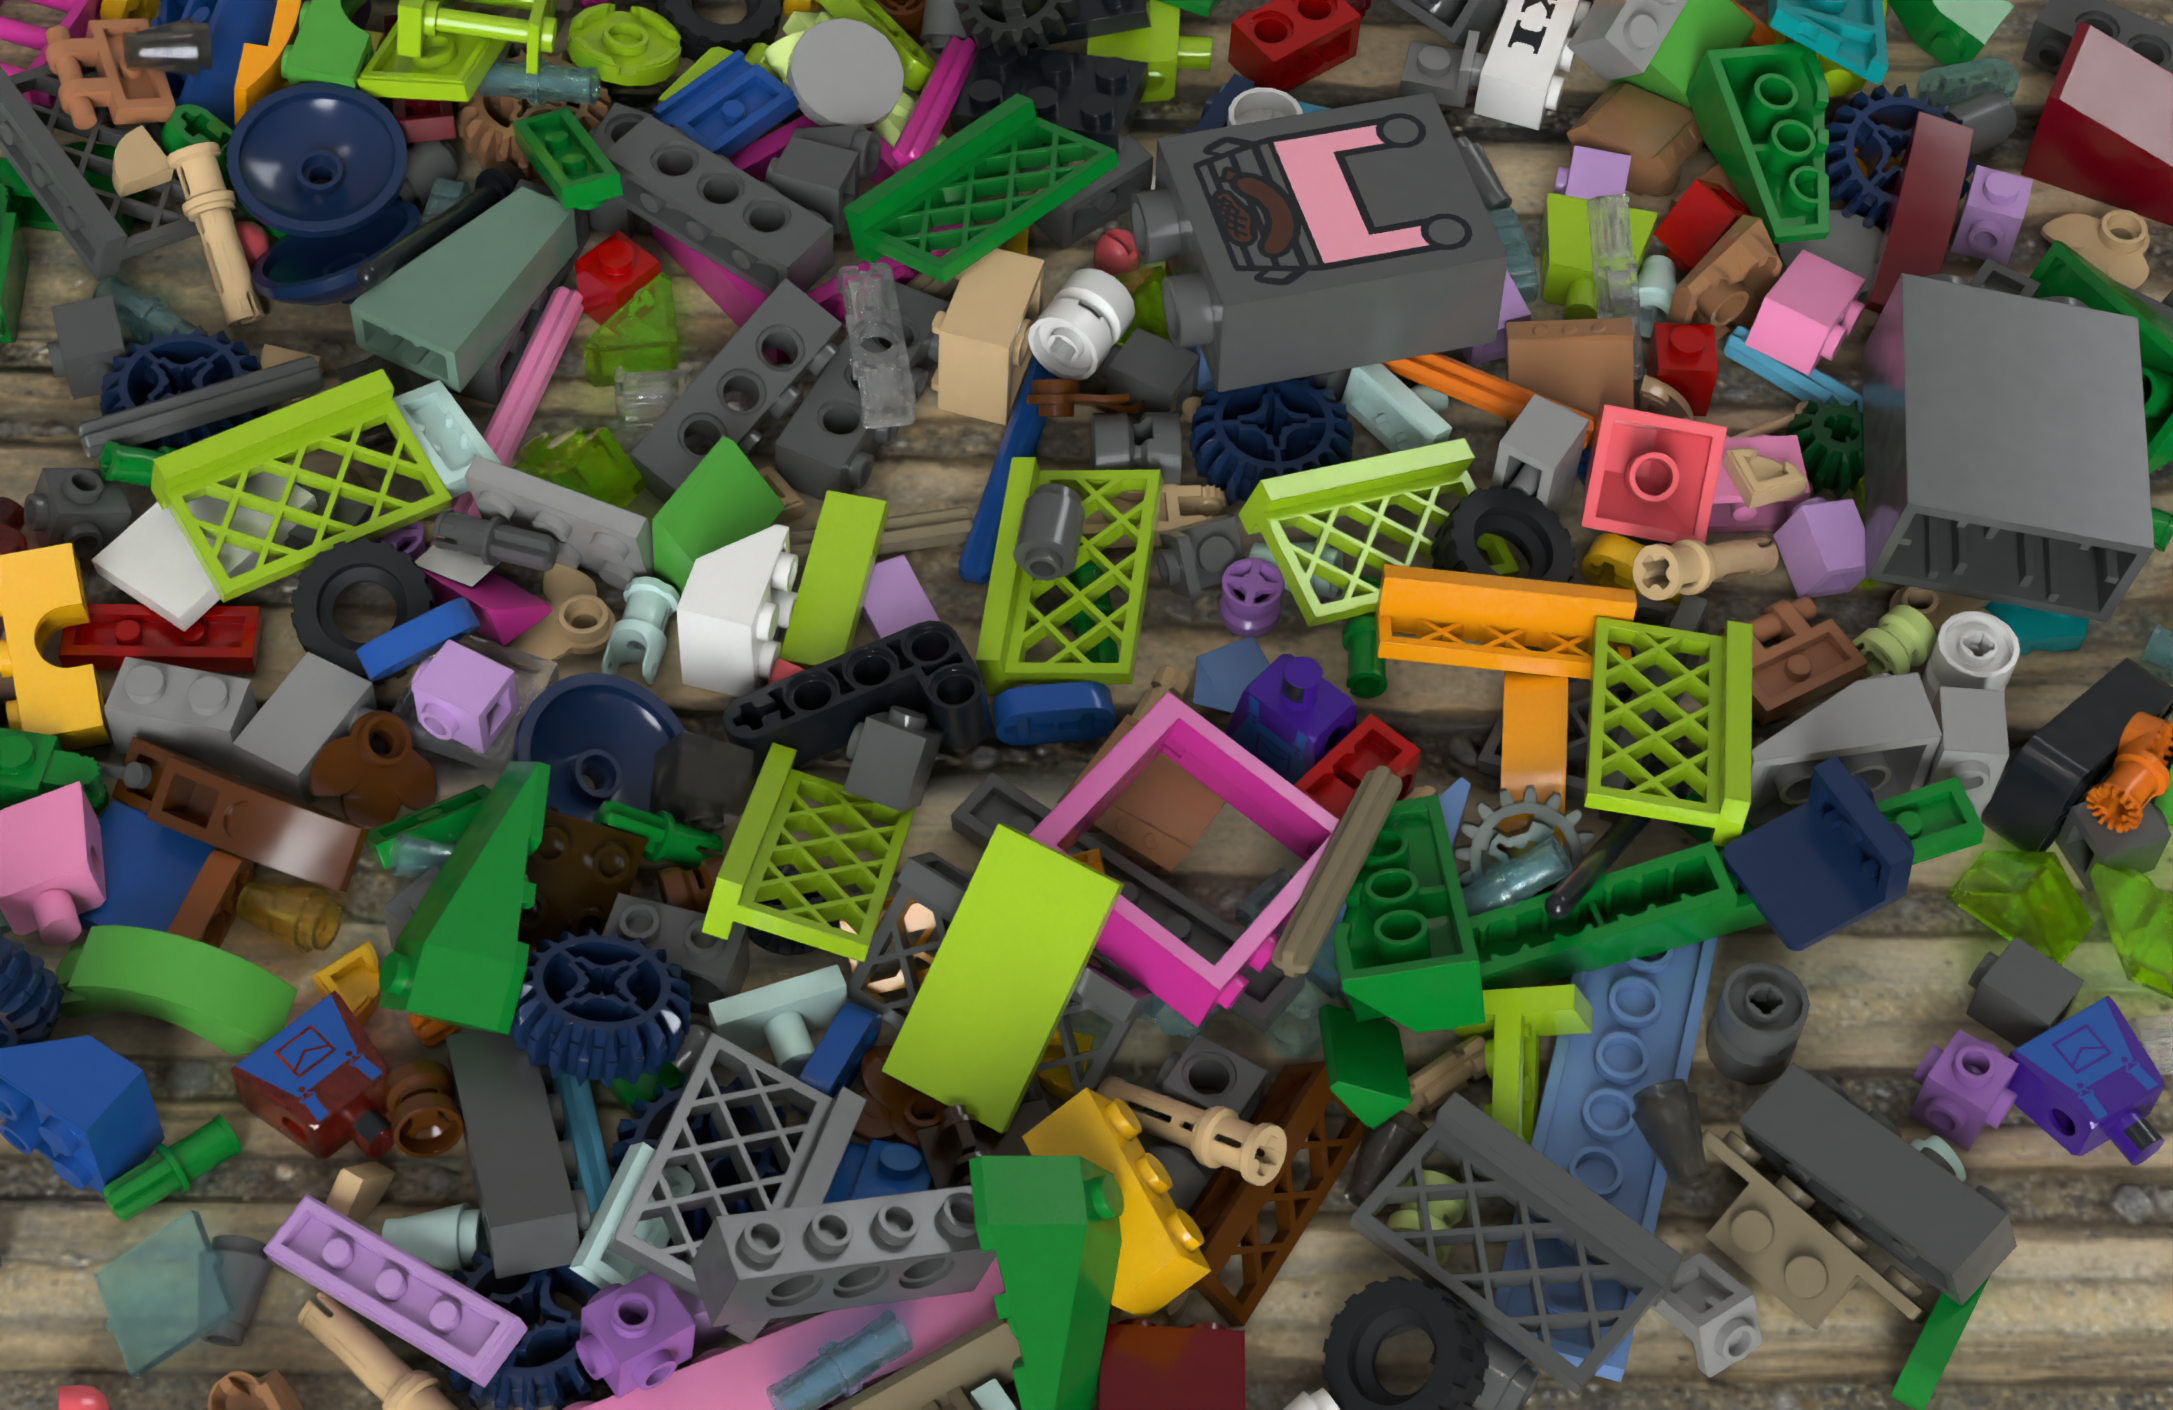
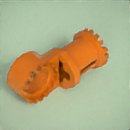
M2143 711L2137 712L2130 719L2119 742L2117 757L2113 764L2114 771L2105 782L2094 785L2088 791L2085 799L2088 801L2086 804L2087 809H2093L2091 814L2094 817L2100 815L2098 820L2100 825L2105 821L2108 823L2107 829L2112 831L2115 827L2116 832L2121 834L2123 831L2126 833L2130 828L2135 830L2142 821V810L2151 798L2163 795L2169 788L2171 778L2166 768L2169 762L2164 760L2165 755L2169 757L2173 755V752L2168 750L2169 746L2173 747V740H2171V737H2173V723Z

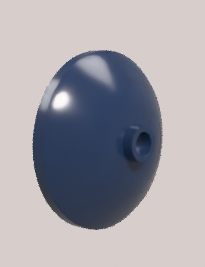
M313 82L280 89L254 104L242 116L232 132L227 149V168L231 186L242 206L258 221L285 234L306 238H325L356 231L385 213L403 188L408 170V153L406 140L399 123L393 114L378 100L349 86ZM320 179L329 181L325 184H313Z
M395 200L385 213L376 220L347 234L325 238H306L288 234L270 246L256 260L251 270L252 281L261 295L282 303L313 306L330 305L339 302L352 304L359 296L373 288L363 287L357 282L355 277L357 268L423 225L422 216L416 205L403 200Z
M583 673L569 676L555 682L539 694L527 707L517 726L513 744V761L541 762L551 765L546 805L559 809V813L593 822L594 814L596 811H599L603 801L613 800L652 814L662 810L669 812L673 815L675 822L684 825L687 824L696 804L699 786L698 765L694 748L686 730L672 710L660 698L643 686L626 678L605 673ZM581 775H586L593 781L595 790L585 784Z

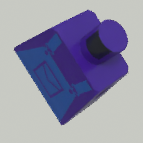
M1282 654L1242 692L1225 734L1294 785L1357 727L1356 706L1349 696L1322 677V668L1314 659Z
M2109 995L2010 1052L2008 1058L2019 1064L2008 1086V1089L2018 1094L2013 1104L2070 1154L2083 1156L2106 1141L2111 1140L2131 1165L2136 1166L2150 1158L2163 1145L2165 1140L2146 1119L2165 1087L2163 1077Z

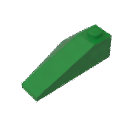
M1801 43L1706 50L1686 91L1702 139L1753 216L1762 219L1773 244L1826 239L1830 232L1829 176L1825 173V151L1829 146V130L1825 129V109L1829 103V87L1815 51Z
M2055 240L2029 277L2041 283L2036 296L2037 299L2051 296H2066L2080 300L2090 309L2138 318L2150 474L2173 460V323L2065 243Z
M510 761L400 933L396 940L394 951L390 952L385 958L379 975V987L382 991L379 1007L449 1026L509 1035L527 969L529 944L517 941L520 914L523 909L528 910L534 906L537 884L529 882L526 873L527 857L537 850L542 841L551 765L528 761Z
M1431 795L1398 800L1387 817L1346 898L1347 907L1342 922H1337L1333 935L1343 991L1416 1033L1451 1030L1462 1026L1485 1023L1480 960L1439 796Z
M978 1156L969 1159L975 1228L981 1252L995 1250L1006 1292L993 1296L999 1320L1007 1319L1013 1335L1018 1340L1022 1355L1014 1360L1012 1366L1021 1409L1092 1410L1122 1243L1119 1216L1123 1213L1124 1200L1121 1188L1113 1173L1081 1156Z

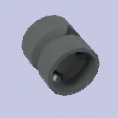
M1126 412L1092 413L1090 430L1091 470L1161 469L1164 480L1163 484L1180 485L1182 448L1179 413L1144 412L1140 420L1132 422Z
M1767 962L1748 963L1731 973L1724 983L1706 1039L1709 1059L1719 1072L1733 1081L1748 1085L1766 1084L1782 1075L1790 1064L1810 1006L1807 990L1798 977L1782 966Z

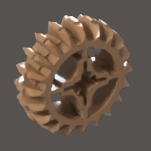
M520 47L517 57L510 59L506 57L499 70L489 71L469 102H457L458 119L456 122L458 135L462 138V144H464L469 159L477 160L483 171L497 162L505 161L517 166L524 174L526 180L531 181L532 178H541V176L516 144L512 121L568 107L587 133H589L591 127H599L612 107V100L603 81L580 69L570 60L567 51L555 57L549 56L547 52H544L538 74L536 75L526 73V53Z

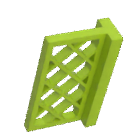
M383 368L153 459L151 491L162 510L169 508L223 603L309 567L314 562L312 558L321 551L325 553L331 550L336 543L342 541L346 543L357 542V538H369L372 541L451 507L452 497L392 399L394 387ZM386 423L397 441L393 455L390 456L358 446L361 433ZM351 436L350 442L343 441V439ZM322 449L344 456L337 478H330L302 469L301 466L305 455ZM402 451L408 461L400 459ZM352 459L387 470L379 493L344 482ZM294 460L293 466L286 464V462ZM265 472L287 479L280 501L275 502L244 492L249 477ZM397 473L421 481L429 496L409 503L387 496L394 474ZM296 482L331 493L323 516L287 505ZM234 483H237L235 489L228 487ZM207 495L230 504L223 523L219 526L194 518L186 503ZM341 496L373 506L374 509L370 520L355 527L331 519L338 497ZM238 506L273 516L265 540L230 529ZM382 510L389 512L387 514L380 516ZM282 519L317 530L313 544L303 549L295 550L274 543ZM325 533L334 535L332 537L324 539ZM207 538L216 540L213 549ZM224 543L260 554L255 569L230 579L219 561ZM268 557L276 559L266 564Z
M1461 438L1260 480L1238 515L1248 535L1261 532L1308 627L1376 612L1380 589L1359 579L1364 563L1383 572L1384 564L1410 567L1415 552L1434 561L1433 556L1430 555L1431 545L1434 541L1422 536L1427 521L1440 527L1450 514L1434 505L1437 495L1455 492L1459 501H1461L1464 496L1467 498L1472 491L1477 489L1467 471L1475 456L1466 439ZM1396 504L1418 515L1414 530L1412 531L1383 516L1386 507ZM1346 515L1367 526L1368 530L1363 542L1332 527L1335 518ZM1294 526L1316 537L1317 540L1311 554L1291 544L1283 529ZM1377 532L1407 547L1402 562L1371 547ZM1485 533L1478 538L1476 546L1487 552L1493 563L1490 567L1502 576L1516 577L1520 569L1504 539L1491 533ZM1325 543L1356 558L1350 574L1320 559ZM1312 575L1341 588L1343 593L1340 600L1321 604L1310 584Z
M1012 457L975 659L988 696H998L1000 693L1014 688L1015 684H1059L1083 681L1101 684H1133L1164 481L1161 469L1040 470L1036 457ZM1060 484L1074 491H1080L1086 497L1081 502V506L1085 511V519L1097 510H1100L1113 522L1089 541L1081 535L1076 565L1071 573L1090 559L1104 572L1102 576L1081 591L1066 578L1071 573L1054 580H1039L1028 575L1014 560L1013 553L1024 502L1041 485ZM1123 491H1145L1144 500L1124 515L1109 503ZM1123 535H1126L1137 545L1136 551L1117 565H1114L1101 551ZM1132 574V578L1130 581L1127 577ZM1057 585L1070 599L1045 617L1034 607L1035 600ZM1118 585L1129 596L1128 602L1106 617L1093 602ZM1083 610L1097 625L1071 643L1057 628ZM1124 625V630L1122 632L1119 628ZM1046 636L1061 649L1059 653L1045 663L1025 662L1026 651ZM1108 636L1121 647L1118 663H1092L1084 656L1085 653Z
M1596 617L1592 641L1584 807L1711 828V841L1716 846L1725 847L1731 841L1741 837L1751 805L1753 624L1727 620L1723 636ZM1608 641L1633 645L1641 654L1626 661L1608 645ZM1685 653L1706 657V663L1690 671L1673 655ZM1656 665L1672 680L1657 688L1640 672ZM1623 681L1640 697L1624 704L1608 688ZM1687 692L1703 708L1689 715L1671 699ZM1654 708L1671 724L1656 732L1638 716ZM1621 725L1638 741L1622 749L1605 733ZM1686 736L1703 752L1690 759H1686L1669 743ZM1653 753L1670 769L1654 777L1636 760ZM1619 770L1637 787L1631 790L1601 786V779ZM1685 781L1703 797V803L1678 799L1668 788Z
M772 742L718 873L701 932L728 940L733 925L737 922L864 963L916 808L901 812L843 791L845 785L794 770L792 767L797 750ZM800 796L824 803L825 806L811 809ZM871 818L892 826L874 829L865 819ZM843 823L851 833L836 835L828 825ZM805 830L814 840L798 842L789 832ZM868 850L877 860L861 862L853 852ZM831 857L839 867L824 870L815 859ZM793 864L801 874L785 877L776 866ZM856 884L865 895L849 897L841 886ZM818 891L827 902L811 905L802 894ZM779 898L788 909L778 910L757 902ZM844 919L857 934L832 927L827 922Z

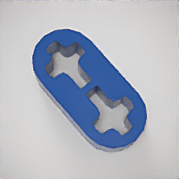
M460 597L380 635L361 646L355 653L369 680L373 682L392 675L438 652L448 639L457 642L479 629L481 624L467 598Z
M1083 681L1016 687L1000 693L992 703L997 738L1003 743L1024 746L1096 739L1110 732L1116 723L1111 691L1107 686L1098 682Z
M848 1001L844 1004L805 1065L798 1080L831 1098L836 1096L842 1086L849 1089L861 1070V1061L865 1051L876 1044L882 1027V1015L853 1001ZM791 1103L793 1110L806 1116L808 1115V1112Z

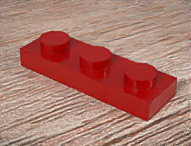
M87 604L90 623L63 628L58 653L62 668L93 664L95 670L119 671L126 656L207 672L256 673L263 619L260 606L214 605L184 632L143 604Z

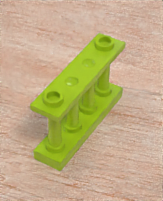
M399 0L397 55L421 58L427 37H436L438 31L526 43V73L538 74L544 52H554L557 36V18H554L558 0H458L531 11L529 20L441 8V4L447 5L448 0Z

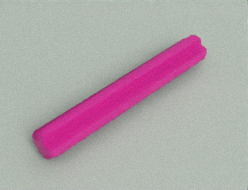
M953 36L946 43L891 152L895 159L893 168L896 172L933 149L977 56L973 52L976 44L971 38L967 37L962 41L958 37Z

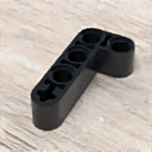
M930 620L917 623L745 694L732 701L725 709L723 716L724 727L736 768L741 774L758 779L772 742L797 750L792 767L794 768L848 745L850 736L859 722L865 723L867 716L883 711L889 712L891 706L908 708L927 716V721L931 728L944 732L941 743L951 748L965 749L979 744L990 733L992 725L982 675L957 632L949 624Z
M2130 658L2124 659L2029 739L2012 762L1984 812L1981 823L2033 860L2040 858L2058 837L2071 806L2077 805L2079 800L2094 785H2098L2114 771L2113 764L2117 757L2119 742L2130 719L2137 712L2143 711L2166 721L2173 713V687Z

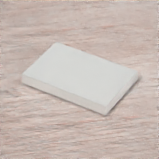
M262 472L249 477L244 492L279 502L287 479ZM234 483L228 487L235 489L237 483ZM294 485L287 505L311 513L318 507L315 496L299 485ZM205 495L186 504L194 518L221 526L230 503ZM158 501L91 560L97 574L184 632L221 599L169 508L162 510ZM238 506L230 529L265 540L273 516ZM282 519L274 543L281 545L289 537L288 532L297 524ZM207 538L213 549L216 540ZM224 543L219 561L231 579L254 569L260 554Z

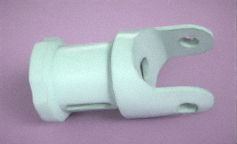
M641 576L633 578L625 586L623 596L627 604L622 620L616 622L611 630L601 671L605 674L616 675L619 665L643 663V681L646 685H652L656 679L667 646V639L664 635L668 618L676 611L680 595L673 586L664 583L658 578Z

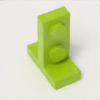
M1575 984L1482 990L1485 1023L1452 1029L1462 1041L1472 1035H1481L1487 1040L1485 1044V1066L1488 1077L1493 1080L1492 1103H1486L1483 1112L1530 1146L1538 1117L1540 1036L1592 1033L1593 1007Z

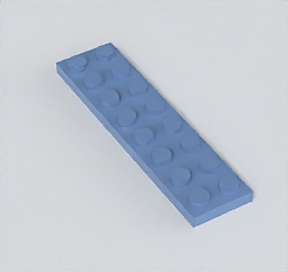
M1718 937L1571 975L1569 984H1575L1593 1007L1592 1033L1557 1035L1531 1142V1147L1653 1235L1656 1229ZM1516 1208L1512 1220V1225L1518 1224ZM1529 1217L1530 1224L1537 1223ZM1560 1239L1533 1240L1538 1269L1575 1266L1572 1248ZM1507 1241L1501 1271L1526 1270L1521 1241ZM1587 1260L1588 1265H1594L1589 1260ZM1616 1280L1591 1281L1596 1311L1627 1309L1637 1296ZM1578 1282L1541 1285L1546 1314L1584 1312ZM1529 1286L1496 1288L1494 1305L1508 1317L1534 1315ZM1612 1326L1599 1327L1601 1339ZM1587 1328L1549 1330L1552 1349L1578 1368L1591 1352ZM1634 1328L1597 1371L1595 1376L1621 1382L1626 1368ZM1486 1329L1487 1332H1489V1333H1491L1492 1335H1494V1336H1496L1497 1338H1499L1497 1335H1495V1334H1494L1493 1332H1491L1489 1329ZM1537 1331L1530 1332L1538 1338Z

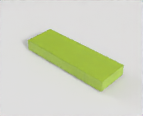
M830 490L826 491L798 589V597L795 600L779 659L808 669L851 651L889 514V506L886 500Z

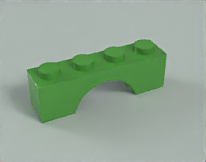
M311 0L303 3L299 15L298 35L294 45L288 44L285 47L281 60V74L284 79H288L289 86L326 82L360 90L357 78L374 55L370 34L351 22V19L355 12L368 0Z

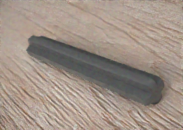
M306 356L81 422L78 425V435L85 454L89 458H96L100 456L103 446L108 441L133 447L319 392L324 387L323 376L316 359L313 356Z

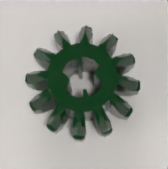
M1833 395L1824 403V406L1809 400L1807 406L1802 409L1801 414H1795L1794 419L1790 421L1785 436L1797 435L1807 479L1812 482L1814 496L1824 488L1831 489L1839 500L1847 493L1848 489L1862 494L1865 490L1863 413L1859 411L1857 399L1849 406L1840 405Z

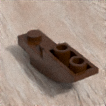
M133 736L123 766L126 767L131 762L147 764L151 768L152 779L150 784L144 789L130 788L126 786L123 779H118L111 798L147 813L146 818L214 847L337 891L347 892L368 834V829L269 786L247 782L155 741Z

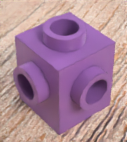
M1958 1029L1945 1050L1933 1045L1919 1065L1913 1080L1920 1083L1922 1088L1909 1116L1969 1151L1986 1124L1998 1129L2011 1109L2018 1094L2008 1089V1086L2019 1064L2004 1056L2001 1050L1992 1043L1976 1039Z
M648 1272L624 1286L620 1283L611 1284L598 1291L588 1301L587 1305L582 1308L580 1340L576 1341V1350L588 1374L594 1380H599L603 1377L618 1399L638 1387L641 1390H649L660 1385L673 1374L678 1365L692 1358L696 1322L668 1282Z

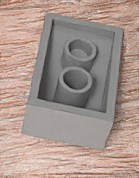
M1881 673L1864 680H1857L1752 749L1751 805L1746 821L1758 828L1808 802L1813 767L1837 755L1851 775L1857 773L1865 779L1874 795L1875 802L1922 788L1942 738V733L1919 673L1894 676L1888 673Z

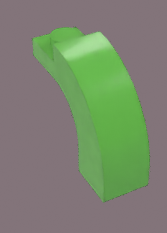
M121 925L92 926L85 943L71 945L69 952L62 958L55 972V975L58 977L57 984L64 991L61 1001L62 1007L59 1013L67 1018L106 1012H129L146 1015L189 1030L231 1056L251 1054L282 1031L298 991L265 969L217 947L163 931Z

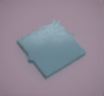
M189 1210L93 1274L109 1316L105 1325L106 1329L115 1333L127 1369L132 1376L140 1377L237 1313L220 1269L223 1266L224 1258L214 1253L201 1216L197 1211Z

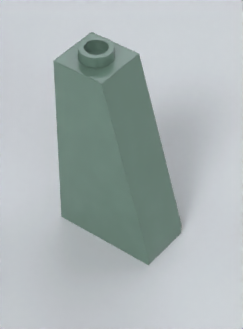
M524 186L520 187L359 296L350 306L357 347L432 381L441 380L444 386L460 393L578 249L574 208L565 210L557 198L544 196Z

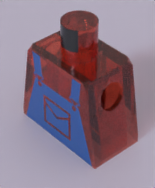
M335 990L231 1068L240 1103L252 1114L317 1159L331 1157L350 1141L370 1159L382 1156L395 1144L391 1129V1119L386 1115L389 1110L387 1109L384 1096V1082L389 1073H391V1070L349 1007Z

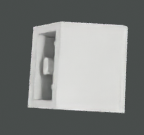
M779 524L773 525L695 560L676 608L682 684L741 697L760 689L763 678L770 677L777 658L779 659L781 653V642H778V638L782 628H788L795 600L798 597V593L791 591L798 568V555L790 553L789 527Z

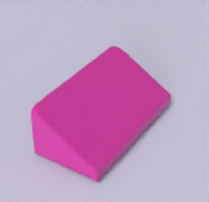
M421 568L432 587L437 607L451 600L466 597L481 624L480 628L476 631L502 647L512 642L552 612L548 603L492 570L473 587H469Z

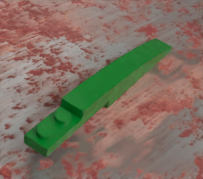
M1958 776L1875 802L1876 807L1890 824L1893 822L1899 824L1909 836L1914 848L1912 865L1980 844L1983 841L1985 829ZM1712 841L1603 875L1575 908L1562 919H1554L1545 911L1544 903L1551 892L1469 917L1480 960L1482 990L1521 988L1571 976L1574 973L1586 970L1588 972L1627 962L1630 959L1642 958L1764 924L1767 921L1724 865V850L1717 852ZM1335 959L1334 967L1341 983L1337 959ZM1345 993L1356 1022L1387 1017Z

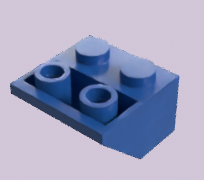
M86 1035L0 1048V1119L2 1122L0 1124V1133L12 1146L22 1153L31 1154L35 1149L50 1159L53 1169L71 1186L83 1190L89 1185L103 1195L102 1190L105 1185L142 1164L155 1150V1147L165 1139L144 1071L92 1036Z

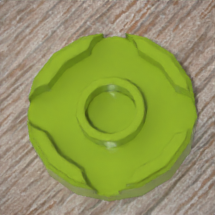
M603 3L588 7L572 18L566 48L571 60L585 73L604 82L618 85L648 86L667 80L677 71L682 46L680 47L681 37L678 30L663 16L640 6H631L630 12L615 11L616 4Z

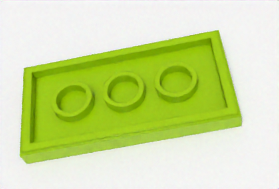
M998 823L881 1071L949 1107L965 1105L968 1114L976 1115L978 1122L1001 1134L1007 1132L1125 884L1005 823Z

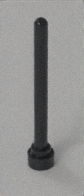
M505 161L497 162L478 175L475 182V190L361 264L355 273L357 282L361 286L368 288L377 285L509 196L520 179L526 180L524 174L517 166Z
M1659 760L1651 763L1645 769L1652 776L1656 777L1670 768ZM1682 781L1668 788V790L1678 799H1685L1690 795L1691 787L1685 781ZM1622 813L1548 895L1544 903L1546 913L1554 919L1565 918L1653 818Z

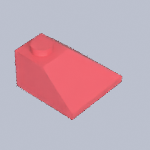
M1606 404L1598 407L1586 470L1580 527L1670 544L1685 539H1695L1705 544L1727 427Z

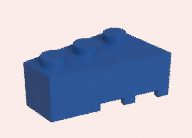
M160 0V15L151 20L150 30L152 36L157 40L156 48L176 107L182 104L198 105L208 110L230 129L234 130L236 127L234 125V86L244 43L268 46L277 2L275 0ZM158 122V124L161 126V128H163V126H164L165 123H166V122Z

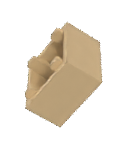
M996 248L954 277L960 281L947 312L938 311L932 322V332L939 334L938 368L935 370L931 380V388L938 391V409L1007 426L1033 356L1030 350L1028 334L1031 325L1042 313L1045 260Z

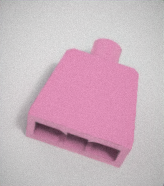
M80 781L0 810V910L14 934L22 936L38 930L42 942L50 946H61L74 941L81 933L78 915L101 907L107 899L101 826Z

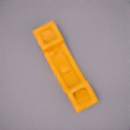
M277 0L268 46L244 43L234 86V125H237L242 116L254 104L283 87L286 79L281 74L282 55L288 44L294 45L298 35L302 0Z
M1504 671L1500 789L1506 788L1511 794L1513 801L1523 800L1526 786L1533 785L1537 801L1545 803L1546 799L1555 791L1561 795L1558 811L1562 814L1565 813L1568 677ZM1533 814L1510 816L1499 822V829L1508 833L1526 827ZM1556 825L1549 844L1553 856L1563 860L1564 833ZM1529 840L1523 849L1515 846L1509 848L1501 843L1498 844L1506 848L1507 853L1514 858L1516 863L1514 870L1516 872L1523 873L1528 865L1537 868L1542 866L1548 870H1554L1546 866L1544 861L1538 857L1536 842ZM1497 858V882H1498L1499 879H1500V877H1501V875H1502V873H1503V871H1502V868H1501L1499 859Z

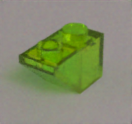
M575 426L556 436H551L549 432H544L530 440L519 450L518 454L522 460L513 467V469L622 509L648 486L606 426L583 431L578 426Z
M2095 863L2090 871V876L2127 980L2173 999V894L2155 887L2148 877L2134 869L2120 867L2116 871Z

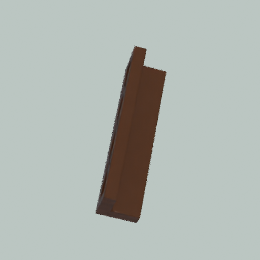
M1325 1061L1284 1065L1248 1120L1249 1123L1257 1126L1261 1123H1272L1284 1130L1287 1138V1151L1284 1163L1275 1178L1264 1186H1256L1243 1179L1241 1172L1221 1166L1216 1169L1188 1213L1204 1237V1244L1199 1249L1212 1271L1187 1290H1198L1230 1326H1245L1370 1128L1329 1089ZM1331 1099H1333L1349 1119L1336 1139L1327 1140L1324 1110ZM1258 1148L1256 1155L1263 1157L1265 1152ZM1299 1149H1309L1311 1179L1303 1191L1294 1192L1291 1162ZM1275 1201L1278 1231L1270 1243L1260 1244L1257 1215L1265 1202ZM1241 1254L1244 1284L1236 1297H1234L1217 1277L1231 1255Z

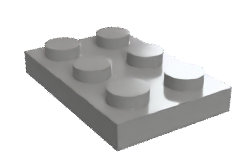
M475 455L465 474V478L482 519L490 520L495 516L506 518L510 526L550 535L559 542V553L555 563L574 570L577 567H581L597 573L606 583L624 591L625 586L635 577H654L653 539L646 517Z

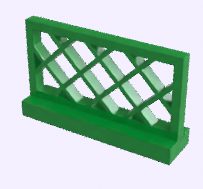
M1016 93L843 207L857 258L873 264L883 256H887L942 283H946L1118 166L1119 162L1116 149L1037 117L1033 99ZM1043 142L1052 146L1044 147ZM1087 160L1080 165L1061 167V163ZM1050 165V169L1020 173V169ZM1044 189L1038 194L1018 196V192ZM1007 194V198L977 202V198ZM1001 218L992 224L974 226L976 221ZM963 224L962 228L933 232L935 227ZM957 248L942 259L930 254L931 251Z

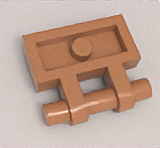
M147 18L89 20L86 38H71L67 27L61 25L53 26L46 31L45 36L48 47L45 50V57L50 71L58 75L61 84L58 89V98L62 110L71 116L75 128L86 130L96 124L95 107H108L114 124L167 122L176 105ZM82 67H95L99 78H84L81 71Z
M1802 596L1792 602L1785 599L1779 600L1765 607L1762 616L1747 622V624H1753L1752 714L1762 726L1864 677L1869 662L1832 618L1810 627L1807 621L1817 616V610L1814 602L1808 596ZM1726 626L1720 628L1718 636H1723ZM1772 638L1779 641L1784 640L1767 649L1761 644Z

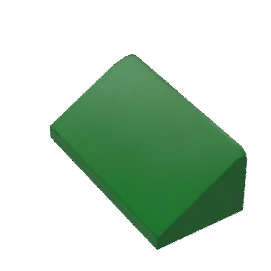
M1329 1004L1319 1008L1318 1019L1329 1089L1367 1127L1370 1126L1372 1129H1375L1407 1107L1412 1100L1399 1028L1394 1023L1380 1018L1356 1022L1351 1010Z

